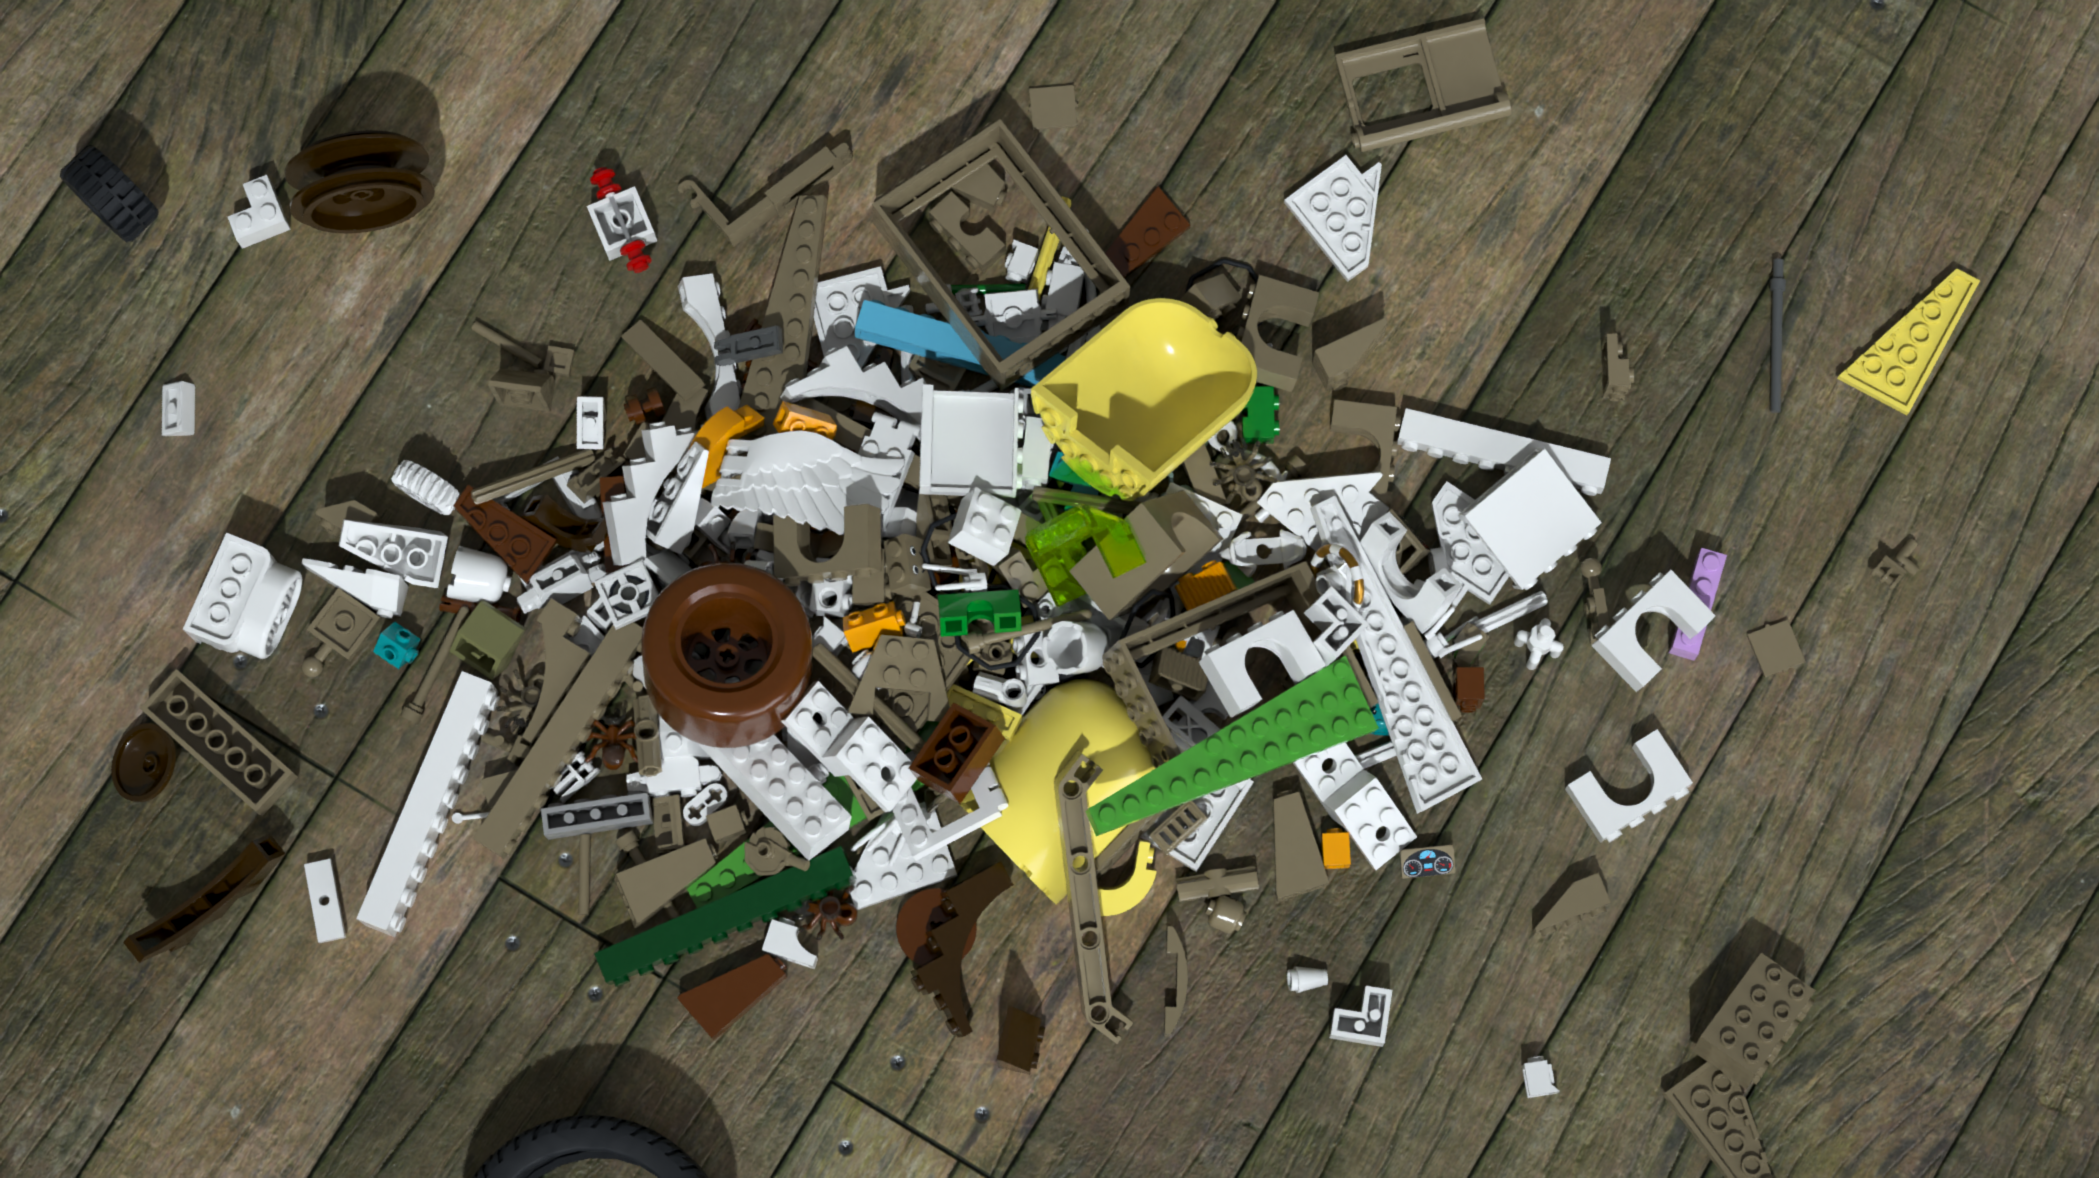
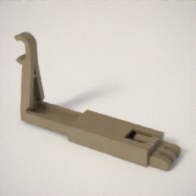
M846 143L840 144L832 151L825 146L764 192L766 195L764 199L731 224H728L729 221L694 181H683L677 189L679 193L692 189L697 194V197L691 200V207L697 208L700 206L734 247L775 215L783 216L797 205L799 196H809L841 172V169L853 160V157Z

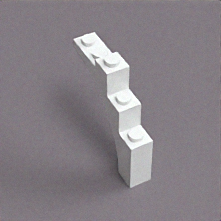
M847 346L840 350L835 347L823 355L824 359L819 367L810 371L806 378L802 380L796 378L785 385L786 389L780 396L782 401L789 403L818 396H844L865 401L882 408L900 421L921 426L922 387L926 382L923 378L915 382L913 379H910L899 386L885 362L877 366L875 363H872L861 370Z
M665 421L649 424L650 429L641 430L646 457L631 459V465L622 466L627 495L626 493L610 496L611 501L603 502L614 565L632 564L641 559L644 561L647 558L645 538L647 519L653 499L663 480L688 452L694 437L698 433V431H692V427L675 430V425L666 426Z

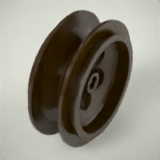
M378 130L347 132L316 141L295 155L285 167L286 181L293 188L299 190L290 201V212L297 221L317 230L330 233H363L403 223L418 214L434 197L433 183L426 176L420 174L429 163L428 150L423 144L398 133Z

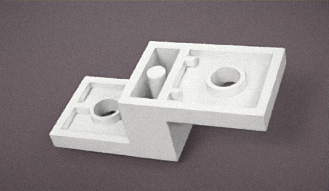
M815 681L810 685L795 707L781 720L835 777L849 775L884 812H890L917 780L908 769L912 761L871 718H853L819 681ZM816 712L820 713L823 719L820 727L815 726L813 723V715ZM885 766L889 768L891 773L888 781L883 780L881 776V770Z
M1346 743L1293 762L1330 817L1346 829L1371 867L1375 870L1417 838L1378 779L1363 769ZM1332 758V767L1327 771H1323L1322 763L1324 760ZM1385 826L1386 834L1384 837L1377 839V829Z

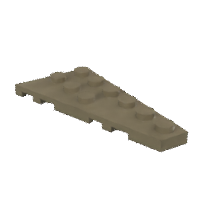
M1706 1062L1663 1094L1664 1098L1724 1178H1772L1767 1164L1766 1153L1762 1150L1756 1125L1739 1083L1709 1062Z

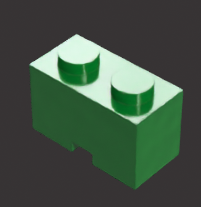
M1273 386L1255 387L1251 398L1242 410V414H1247V417H1243L1242 444H1274L1275 436H1279V420H1274V410H1279V395H1274Z

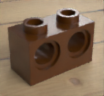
M1457 667L1453 676V700L1458 709H1460V712H1476V709H1480L1485 699L1484 667Z

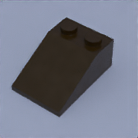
M1008 1006L997 1055L998 1068L1029 1075L1031 1068L1037 1069L1040 1053L1035 1052L1037 1042H1043L1046 1028L1041 1026L1042 1021L1040 1018Z

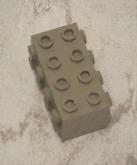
M1760 953L1702 1033L1693 1052L1747 1089L1752 1082L1757 1085L1769 1067V1063L1772 1064L1785 1044L1784 1042L1787 1043L1799 1023L1802 1022L1815 1002L1811 997L1816 990L1763 953Z

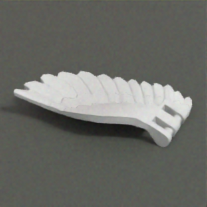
M807 431L777 433L755 440L730 439L726 446L727 455L723 457L720 467L721 477L717 479L712 493L711 505L715 508L721 505L727 510L733 507L738 511H743L746 508L752 512H756L759 508L768 515L774 512L783 519L789 516L800 524L808 522L812 527L820 531L827 527L838 535H844V507L870 504L880 508V514L882 515L889 508V500L885 496L892 494L900 485L901 480L893 476L902 470L905 466L904 459L862 457L829 438ZM748 452L747 457L738 456V454ZM736 475H741L740 480L731 478Z

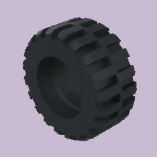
M93 145L85 146L61 169L60 177L66 185L103 223L125 242L134 241L158 217L159 211L150 199L107 156Z

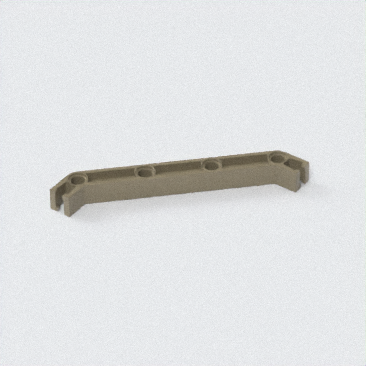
M1077 750L1056 777L1054 790L1082 1014L1086 1020L1118 1044L1121 1040L1118 1034L1119 1030L1114 1028L1113 1031H1110L1105 1024L1111 1016H1115L1124 1024L1123 1028L1128 1030L1133 1021L1111 1004L1090 823L1085 812L1088 809L1086 792L1103 769L1090 760L1088 764L1091 768L1079 779L1074 775L1082 761L1087 763L1090 759ZM1070 780L1075 781V789L1070 793H1065L1063 790L1065 783ZM1078 856H1084V864L1079 868H1074L1073 860ZM1085 932H1094V937L1091 941L1082 942V936ZM1097 1005L1103 1006V1011L1099 1016H1091L1092 1008Z

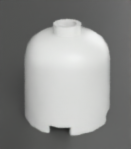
M459 546L452 566L451 574H453L451 585H448L447 597L474 603H480L482 600L489 604L496 603L501 598L503 591H509L512 577L507 576L506 562L496 555Z
M1061 621L1052 625L1048 636L1043 638L1042 644L1045 662L1050 663L1056 673L1065 675L1088 673L1099 669L1103 665L1102 656L1109 650L1108 639L1102 628L1088 622Z

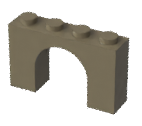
M1259 275L1256 284H1250L1247 298L1251 299L1250 305H1245L1241 320H1244L1245 324L1244 327H1239L1236 339L1249 350L1254 358L1257 368L1256 382L1292 392L1298 378L1302 357L1278 351L1268 346L1261 339L1257 325L1264 320L1278 318L1309 327L1314 315L1319 292Z
M1334 399L1330 432L1360 435L1374 444L1378 451L1379 464L1373 472L1380 471L1383 473V476L1369 492L1386 506L1390 507L1392 491H1387L1388 481L1393 482L1395 466H1390L1391 456L1396 457L1398 441H1393L1394 431L1399 432L1401 416L1396 415L1397 407Z
M870 504L844 507L843 544L833 558L820 563L816 561L811 552L810 524L808 522L804 524L797 523L789 516H786L784 519L778 515L773 516L774 576L784 582L786 586H799L801 581H808V583L813 584L823 583L826 578L843 581L847 580V576L855 575L857 578L871 577V573L881 572L880 508Z

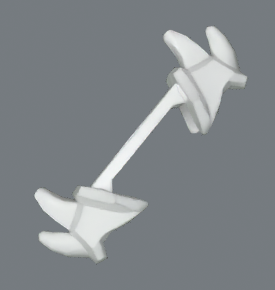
M1283 529L1280 530L1281 537L1246 539L1252 536L1251 532L1246 531L1231 540L1229 547L1219 552L1218 557L1230 560L1231 564L1238 566L1247 577H1251L1257 565L1283 563L1284 570L1290 568V565L1305 557L1307 547L1303 538ZM1263 544L1269 549L1271 548L1272 554L1267 559H1261L1256 553L1258 545Z

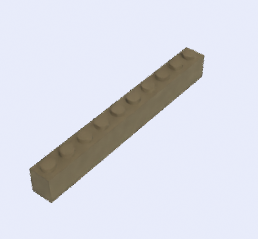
M633 622L616 630L614 625H612L473 837L477 843L503 859L507 854L510 856L518 845L517 838L521 832L525 833L533 822L532 815L536 809L540 810L544 806L548 798L546 796L547 792L551 787L555 788L560 782L562 769L566 764L570 765L577 755L575 750L579 743H584L588 739L592 731L590 729L595 719L599 720L606 710L604 705L610 697L614 698L621 687L619 682L624 675L628 676L633 670L634 659L638 653L642 654L641 638L643 628Z

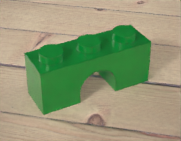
M1018 589L938 595L941 637L968 635V624L976 619H986L992 622L995 633L1022 631Z

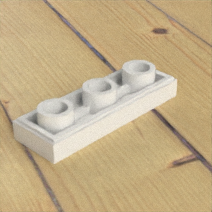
M326 859L304 864L318 942L324 943L346 938L332 860ZM329 897V903L323 906L322 900Z

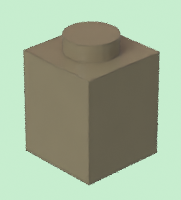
M736 805L706 816L716 844L747 834L744 827L749 825L744 810L739 811Z

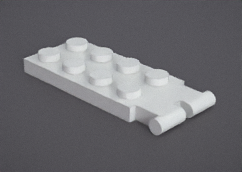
M875 412L872 416V422L875 423L870 437H864L858 455L878 459H904L905 466L902 470L893 476L901 480L899 488L892 494L885 496L889 500V508L881 515L882 541L915 455L911 449L916 436L921 437V426L900 421L897 429H895L897 425L896 418Z

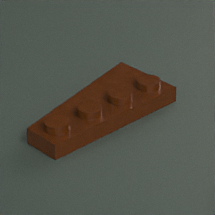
M1158 186L1105 254L1123 278H1126L1190 229L1191 225Z
M467 485L454 504V509L528 585L531 577L536 574L557 543L556 539L494 500L478 505L475 504L471 497V491L475 488Z

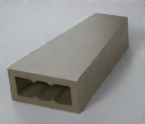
M1292 790L1277 794L1278 798L1273 800L1275 896L1277 902L1329 885L1300 792L1293 793Z
M702 839L615 875L614 881L634 928L641 926L714 867L717 854L712 844L708 845L706 839Z

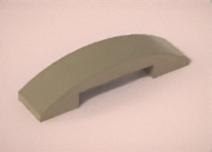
M1167 926L1166 956L1177 957L1176 1007H1165L1164 1037L1171 1036L1180 1020L1185 1005L1188 984L1185 952L1173 926Z

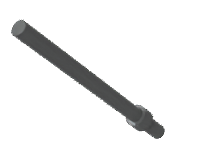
M1773 259V279H1770V291H1772L1770 412L1772 413L1781 412L1783 292L1786 291V280L1783 279V259Z

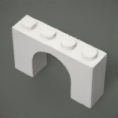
M1027 416L1022 464L1017 463V473H1022V485H1025L1026 488L1032 490L1034 487L1046 488L1051 443L1041 428L1044 425L1042 418Z
M1388 512L1370 525L1360 544L1389 600L1410 622H1414L1416 628L1423 634L1432 628L1446 613L1463 586L1445 568L1429 577L1422 588L1409 582L1401 573L1396 561L1397 546L1407 532V529Z
M1672 570L1665 575L1661 572L1658 573L1649 582L1652 587L1646 593L1641 590L1631 599L1634 605L1628 610L1623 607L1613 617L1616 622L1610 628L1607 625L1601 628L1594 635L1598 640L1591 645L1636 692L1644 687L1662 669L1642 649L1637 641L1635 626L1640 614L1658 612L1666 615L1689 639L1697 635L1715 617L1713 612Z
M1294 610L1286 614L1280 611L1269 618V623L1263 625L1262 622H1259L1247 629L1249 633L1243 636L1237 633L1226 640V645L1220 647L1219 644H1216L1204 651L1206 656L1199 661V664L1231 718L1252 708L1262 700L1245 668V655L1249 648L1262 647L1275 653L1282 661L1295 685L1326 666Z
M1658 729L1637 741L1632 747L1646 768L1651 780L1650 793L1643 802L1632 806H1624L1613 802L1605 794L1591 771L1568 784L1565 788L1600 843L1606 839L1609 843L1622 835L1620 830L1629 825L1631 829L1645 821L1643 816L1650 811L1655 815L1667 807L1666 801L1673 797L1677 801L1689 793L1687 788L1693 782Z

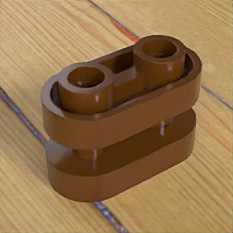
M656 386L646 390L648 398L639 401L636 394L626 397L628 403L623 405L630 422L635 420L637 425L646 422L644 413L654 410L656 417L666 414Z

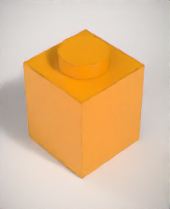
M1340 828L1327 829V833H1322L1321 835L1324 868H1350L1349 833H1343V829Z

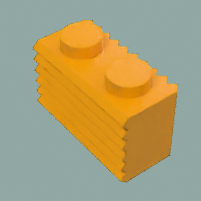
M1210 561L1201 567L1202 572L1196 575L1189 573L1178 579L1180 584L1174 587L1187 611L1238 590L1223 562Z

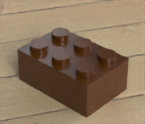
M953 702L908 769L919 782L961 804L1005 740V737L996 725Z

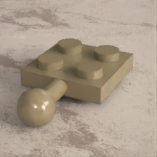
M1587 558L1581 564V573L1588 579L1590 591L1587 603H1584L1586 619L1590 618L1591 629H1588L1590 644L1598 640L1594 635L1605 625L1610 628L1604 588H1600L1598 576L1602 571V565L1595 558Z
M338 588L307 628V631L322 641L323 645L314 656L308 657L303 661V673L308 677L319 676L323 670L322 662L332 649L348 661H351L382 619Z

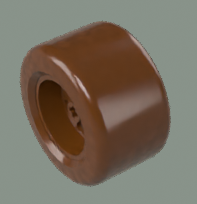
M714 563L692 569L677 577L662 590L646 616L642 630L641 651L643 675L648 696L661 718L673 730L691 741L717 748L744 747L763 741L785 727L781 720L795 707L809 688L812 673V633L807 614L791 589L781 580L762 569L740 563ZM729 628L731 631L729 641L717 643L711 634L712 631ZM744 634H749L756 640L758 646L744 651L738 643ZM697 644H703L711 650L708 659L696 660L692 657L693 650ZM727 657L732 658L728 661V663L723 662L726 661ZM747 661H761L763 663L762 668L753 676L744 671ZM710 669L717 677L713 682L701 677L698 673ZM737 677L740 682L725 683L726 679Z

